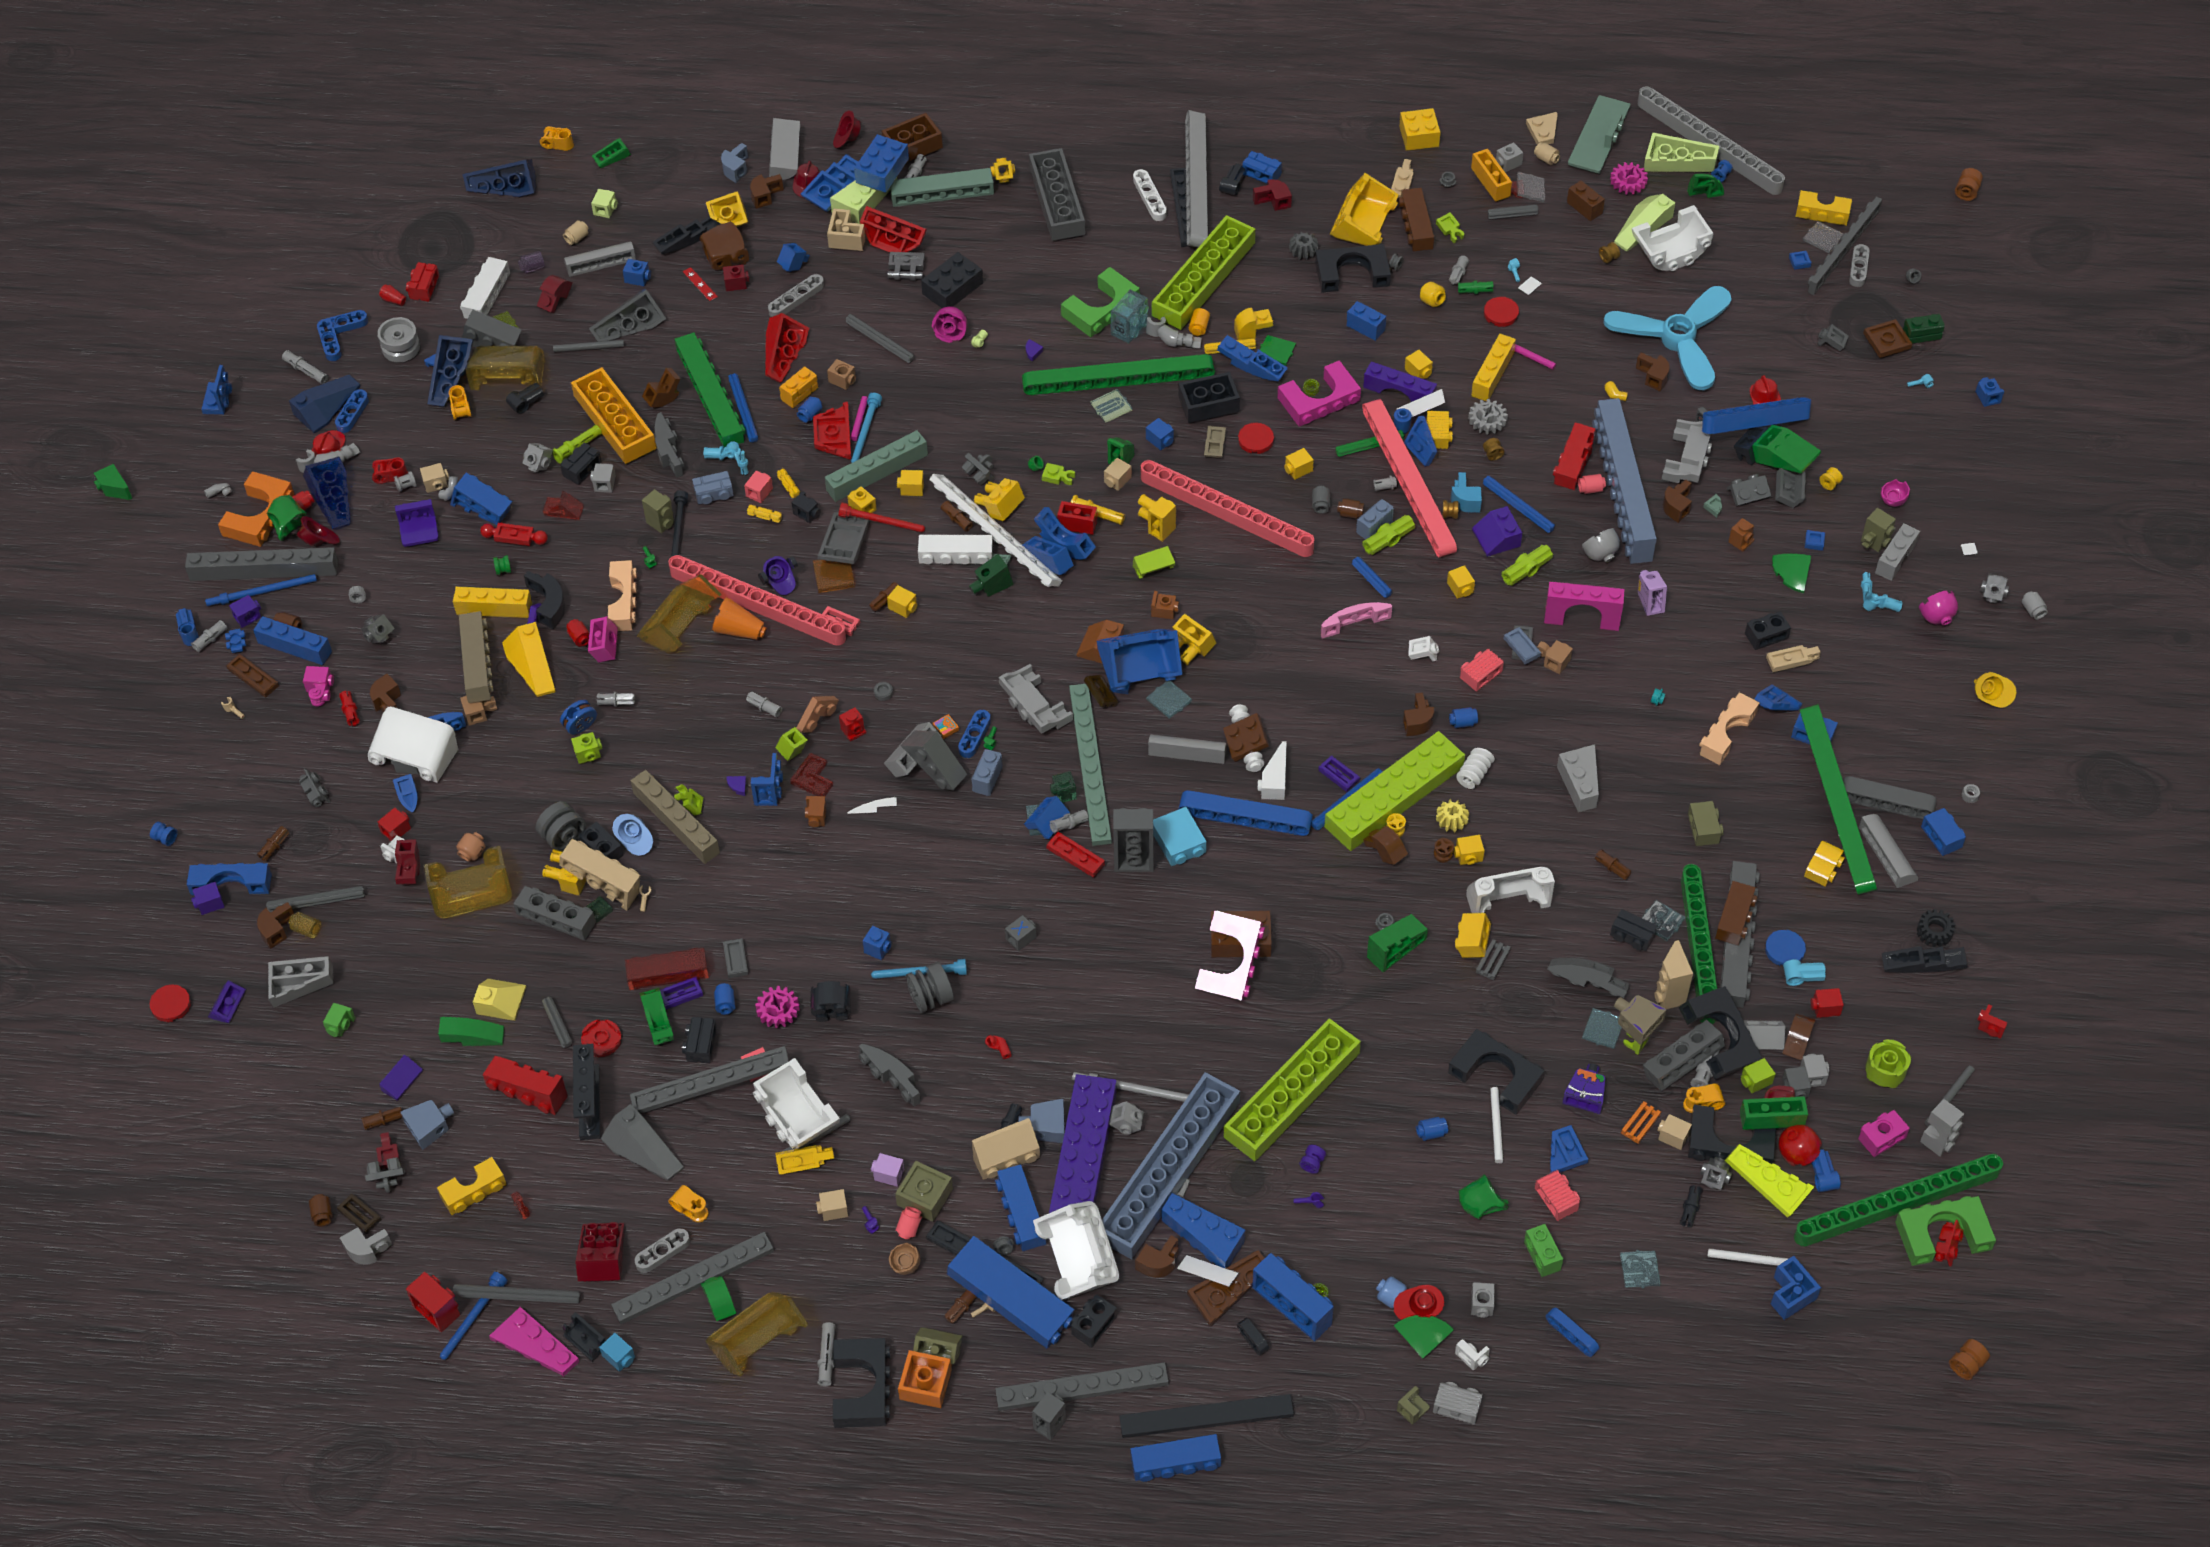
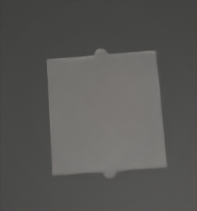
M1518 172L1517 195L1529 198V200L1533 199L1544 202V178Z
M1817 221L1812 228H1809L1803 241L1830 253L1844 234Z

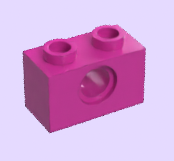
M607 616L592 619L590 622L588 652L598 663L613 660L616 655L618 627Z
M1893 1110L1888 1114L1886 1112L1881 1114L1873 1123L1868 1122L1863 1125L1858 1139L1871 1155L1876 1157L1904 1140L1910 1128Z

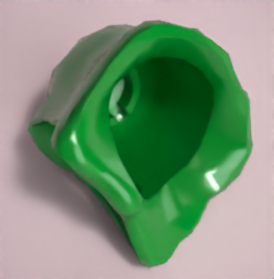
M290 495L275 498L266 513L271 519L280 541H283L292 530L302 525L301 518L307 516V513Z
M1485 1174L1459 1190V1201L1462 1208L1474 1218L1480 1219L1486 1214L1507 1210L1509 1207V1201L1501 1199L1495 1193L1490 1180Z

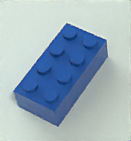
M1270 1253L1253 1269L1252 1288L1314 1342L1332 1325L1334 1308L1332 1302L1327 1297H1322L1317 1293L1316 1288L1312 1284H1307L1303 1281L1297 1271L1290 1270L1280 1257H1275Z

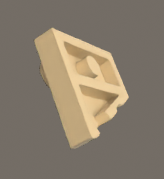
M1557 112L1526 119V125L1537 145L1540 142L1554 143Z

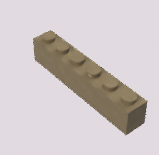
M481 611L459 615L464 684L468 703L491 700L490 692L494 691L492 680H489L492 679L491 667L488 668L491 666L490 655H487L490 654L489 643H486L489 641L487 630L485 631V629H488L487 620L482 618Z
M644 770L630 780L633 794L704 864L720 854L717 839L649 772Z

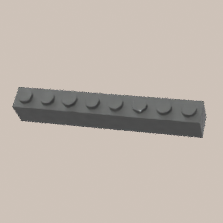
M334 547L187 553L185 569L190 581L304 577L313 574L316 576L337 575L338 558Z
M1733 861L1730 871L1729 890L1732 881L1755 887V884L1759 882L1760 872H1756L1757 864ZM1758 888L1754 892L1756 896H1758ZM1757 905L1755 907L1750 906L1749 911L1753 912V917L1756 916ZM1752 916L1750 923H1745L1744 927L1748 928L1745 939H1740L1739 945L1724 942L1720 988L1726 986L1735 1006L1743 1008L1745 1000L1748 1001L1750 989L1746 987L1747 983L1750 984L1751 972H1748V967L1752 966L1753 955H1749V951L1753 950L1754 938H1751V933L1755 931V921H1752Z

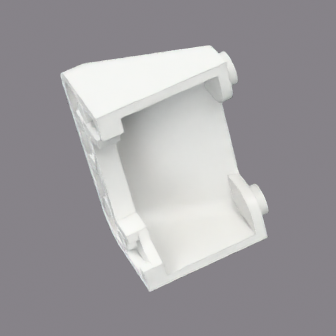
M387 707L382 714L367 756L369 762L375 765H383L387 758L416 767L424 780L438 783L458 751L454 729L450 725L398 708Z
M1546 867L1530 868L1482 877L1468 886L1466 896L1472 913H1484L1486 910H1490V901L1524 894L1527 895L1529 902L1537 901L1540 903L1541 908L1551 906L1555 880L1552 872Z
M1087 1201L1070 1204L1033 1220L1036 1234L1042 1239H1050L1062 1276L1061 1279L1056 1281L1054 1288L1059 1299L1066 1300L1118 1281L1119 1271L1095 1203Z

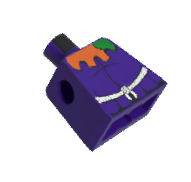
M1590 1063L1586 1070L1580 1068L1576 1070L1565 1090L1562 1104L1597 1114L1601 1113L1605 1076L1598 1074L1600 1069L1598 1065Z

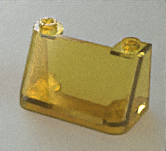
M538 346L476 347L466 367L470 390H479L482 382L487 384V378H520L522 384H525V382L530 385L538 383L541 387L545 362L543 350Z
M501 846L489 848L484 852V864L446 873L444 865L438 862L424 865L428 891L434 912L438 917L448 918L503 904L511 899L512 891Z

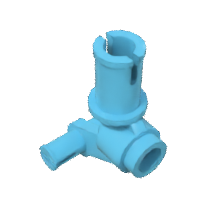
M730 442L726 447L704 448L703 455L705 459L723 460L725 457L735 458L740 467L741 474H748V460L745 458V452L739 448L738 443Z
M1868 572L1863 573V581L1861 582L1863 607L1868 611L1880 607L1881 609L1887 608L1899 612L1902 608V601L1890 598L1887 594L1878 596L1872 593L1871 575Z

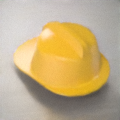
M1988 672L1974 680L1977 697L1995 707H2007L2016 697L2014 683L1999 674Z

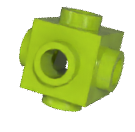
M593 732L571 738L579 764L601 757L599 750L602 749L599 738L595 739Z

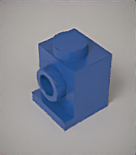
M1988 377L1982 378L1978 382L1975 391L1984 407L2001 403L2004 390L1999 387L1995 378L1989 379Z

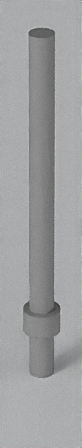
M1074 1072L1072 1080H1075L1076 1074L1098 1077V1074L1090 1073L1088 1075ZM1116 1080L1117 1089L1182 1102H1185L1189 1094Z

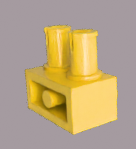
M1004 478L1000 484L990 481L988 484L986 483L985 491L990 494L987 496L977 493L974 497V502L977 505L985 506L991 518L1004 521L1025 497L1018 481Z
M1143 494L1138 500V504L1142 506L1138 516L1148 521V533L1163 542L1176 528V505L1163 497L1154 501Z
M1186 614L1172 627L1173 630H1177L1179 649L1184 644L1189 645L1180 656L1181 661L1186 665H1189L1197 654L1205 656L1216 644L1213 634Z
M553 849L550 861L560 863L562 852ZM545 865L547 869H543V877L558 880L561 891L580 896L587 879L583 878L580 880L564 868L559 869Z

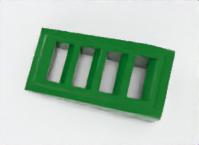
M618 138L593 154L592 157L598 166L603 168L631 154L623 141Z

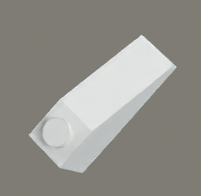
M1282 741L1263 770L1262 780H1258V791H1262L1261 799L1284 800L1286 741Z

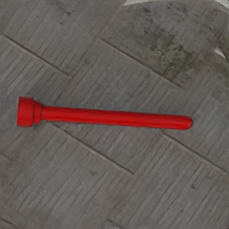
M843 502L840 505L839 517L854 516L917 532L925 531V527L920 524L852 509V506Z

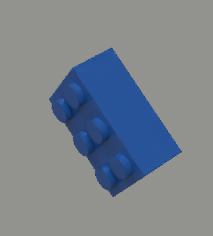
M877 134L854 168L855 182L886 193L909 159L908 144Z

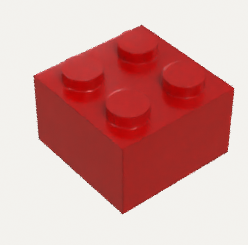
M424 1271L406 1288L413 1308L442 1333L460 1316L458 1311L459 1305L454 1300L455 1295L449 1288L444 1289L441 1287V1282L434 1275L430 1277Z

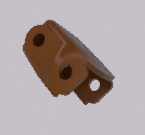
M731 221L720 224L700 236L702 249L713 270H721L727 266L745 265L749 261L748 250L744 248L741 233Z

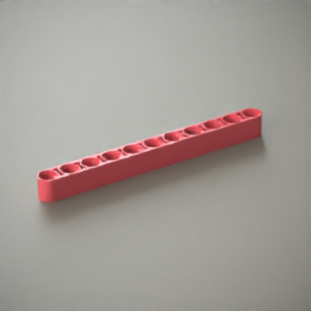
M1378 399L1362 404L1364 416L1435 554L1439 558L1457 552L1456 542L1382 400Z
M1146 460L1141 464V480L1143 483L1300 556L1309 557L1313 554L1314 537L1310 533L1154 461Z
M675 555L668 561L670 574L676 580L719 598L725 599L727 597L732 599L743 608L832 645L839 646L846 641L845 626L840 621L683 556Z

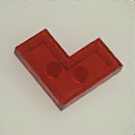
M810 753L793 775L790 783L815 796L825 797L833 786V781L819 775L827 765V760Z

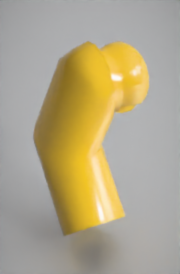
M1612 381L1605 384V391L1611 399L1619 398L1622 401H1626L1627 392L1619 391Z

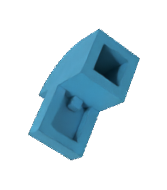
M1458 472V480H1454V487L1451 489V502L1458 501V509L1463 512H1480L1482 502L1481 487H1466V473Z

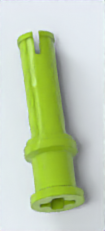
M594 425L573 440L565 441L559 448L552 449L553 458L561 464L565 458L572 455L576 447H580L584 442L587 444L601 435V429L598 425Z

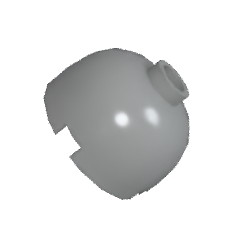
M1614 528L1600 532V535L1597 537H1591L1582 544V547L1590 559L1594 561L1604 560L1606 563L1615 558L1614 554L1619 549L1620 540Z

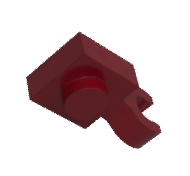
M389 1132L380 1134L382 1147L376 1148L380 1170L388 1168L387 1159L398 1157L400 1161L397 1144H392Z

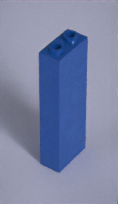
M975 1236L969 1240L947 1267L948 1276L1045 1348H1048L1051 1343L1055 1345L1061 1337V1331L1071 1326L1070 1323L1074 1313L1073 1308Z

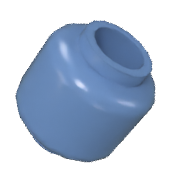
M1389 1277L1387 1280L1382 1279L1376 1287V1290L1379 1291L1377 1299L1388 1307L1394 1308L1395 1298L1399 1293L1407 1290V1286L1394 1277Z

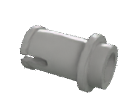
M1391 475L1389 478L1373 480L1375 491L1390 488L1394 490L1397 487L1396 478Z

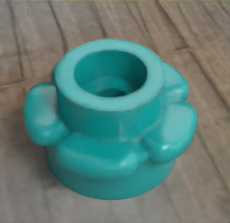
M1655 688L1650 702L1654 703L1655 706L1658 703L1662 704L1665 693H1662V688L1661 690Z

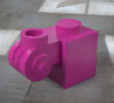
M306 666L303 678L306 692H309L312 705L321 706L325 701L330 700V686L334 684V676L331 675L329 667Z

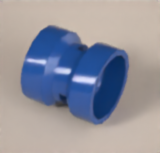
M158 821L150 830V838L155 841H161L166 846H171L177 838L178 831L171 826L166 827V824Z

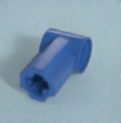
M183 608L176 614L178 631L183 643L186 646H192L191 643L199 638L192 611Z
M1820 1150L1819 1156L1811 1162L1815 1172L1814 1179L1817 1191L1824 1192L1840 1189V1177L1838 1172L1833 1169L1828 1151Z

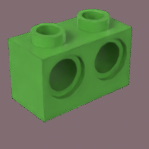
M1546 1224L1526 1230L1524 1243L1541 1277L1560 1271L1563 1257Z

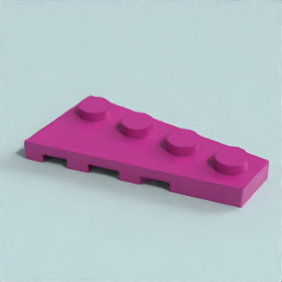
M521 1307L489 1335L490 1340L496 1343L499 1342L505 1345L506 1348L512 1351L515 1350L523 1354L524 1357L530 1360L533 1359L562 1376H565L579 1363L578 1357Z

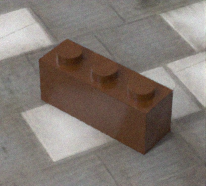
M1732 881L1715 939L1734 945H1739L1741 938L1745 939L1748 928L1744 926L1746 922L1750 923L1753 912L1749 910L1750 906L1755 907L1757 896L1754 895L1756 887Z

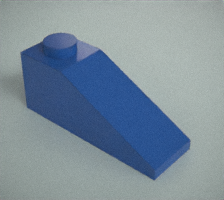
M1037 536L1022 544L1055 574H1064L1069 568L1074 566L1067 548Z

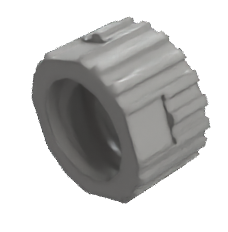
M361 586L351 587L349 589L350 601L356 604L364 602L366 599L364 588Z
M1974 784L1966 785L1961 797L1968 803H1975L1979 799L1980 790ZM1967 792H1972L1974 796L1969 795Z

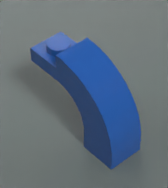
M1044 507L1034 518V521L1042 530L1039 533L1041 537L1066 547L1070 557L1073 559H1086L1096 548L1087 533L1076 534L1066 529L1049 507Z

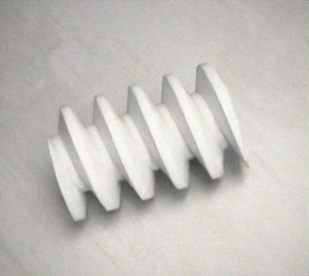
M1474 748L1457 773V781L1468 789H1474L1475 785L1481 783L1484 774L1488 772L1491 763L1494 762L1493 754L1483 748Z

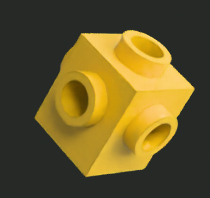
M1006 158L996 159V162L990 167L992 177H995V180H999V183L1009 182V178H1013V174H1015L1014 164H1011V161H1007ZM1000 167L1005 168V172L1003 174L999 172Z

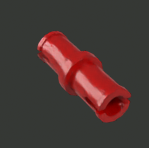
M343 691L339 694L342 702V712L346 716L347 724L351 726L352 722V726H355L359 723L356 712L357 706L353 702L351 692L348 691L346 693V691Z

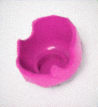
M1895 479L1887 482L1882 487L1881 498L1885 504L1891 507L1901 506L1908 500L1910 488L1906 481L1899 482Z

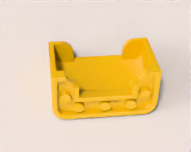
M1364 173L1348 192L1330 235L1340 240L1364 246L1380 244L1383 238L1381 237L1382 233L1379 231L1387 213L1396 208L1398 204L1396 200L1399 194Z

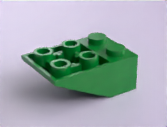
M1771 425L1752 445L1756 463L1797 473H1802L1821 454V450L1788 428Z

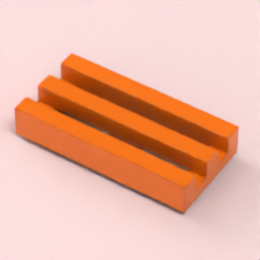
M1643 1101L1624 1126L1621 1134L1639 1144L1659 1118L1661 1111L1654 1110L1653 1106L1649 1107ZM1645 1110V1114L1641 1117V1119L1629 1133V1129L1632 1127V1125L1635 1123V1121L1638 1119L1641 1113ZM1650 1114L1653 1115L1637 1137L1634 1136Z

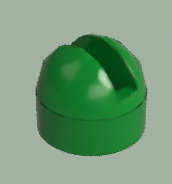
M1037 455L1028 461V467L1032 471H1038L1044 466L1042 458Z

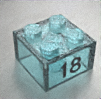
M1131 289L1125 294L1111 311L1112 336L1127 343H1130L1133 338L1138 336L1139 331L1146 326L1149 309L1147 297Z

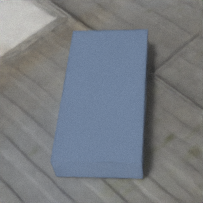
M1520 627L1504 635V640L1524 664L1541 656L1539 649Z

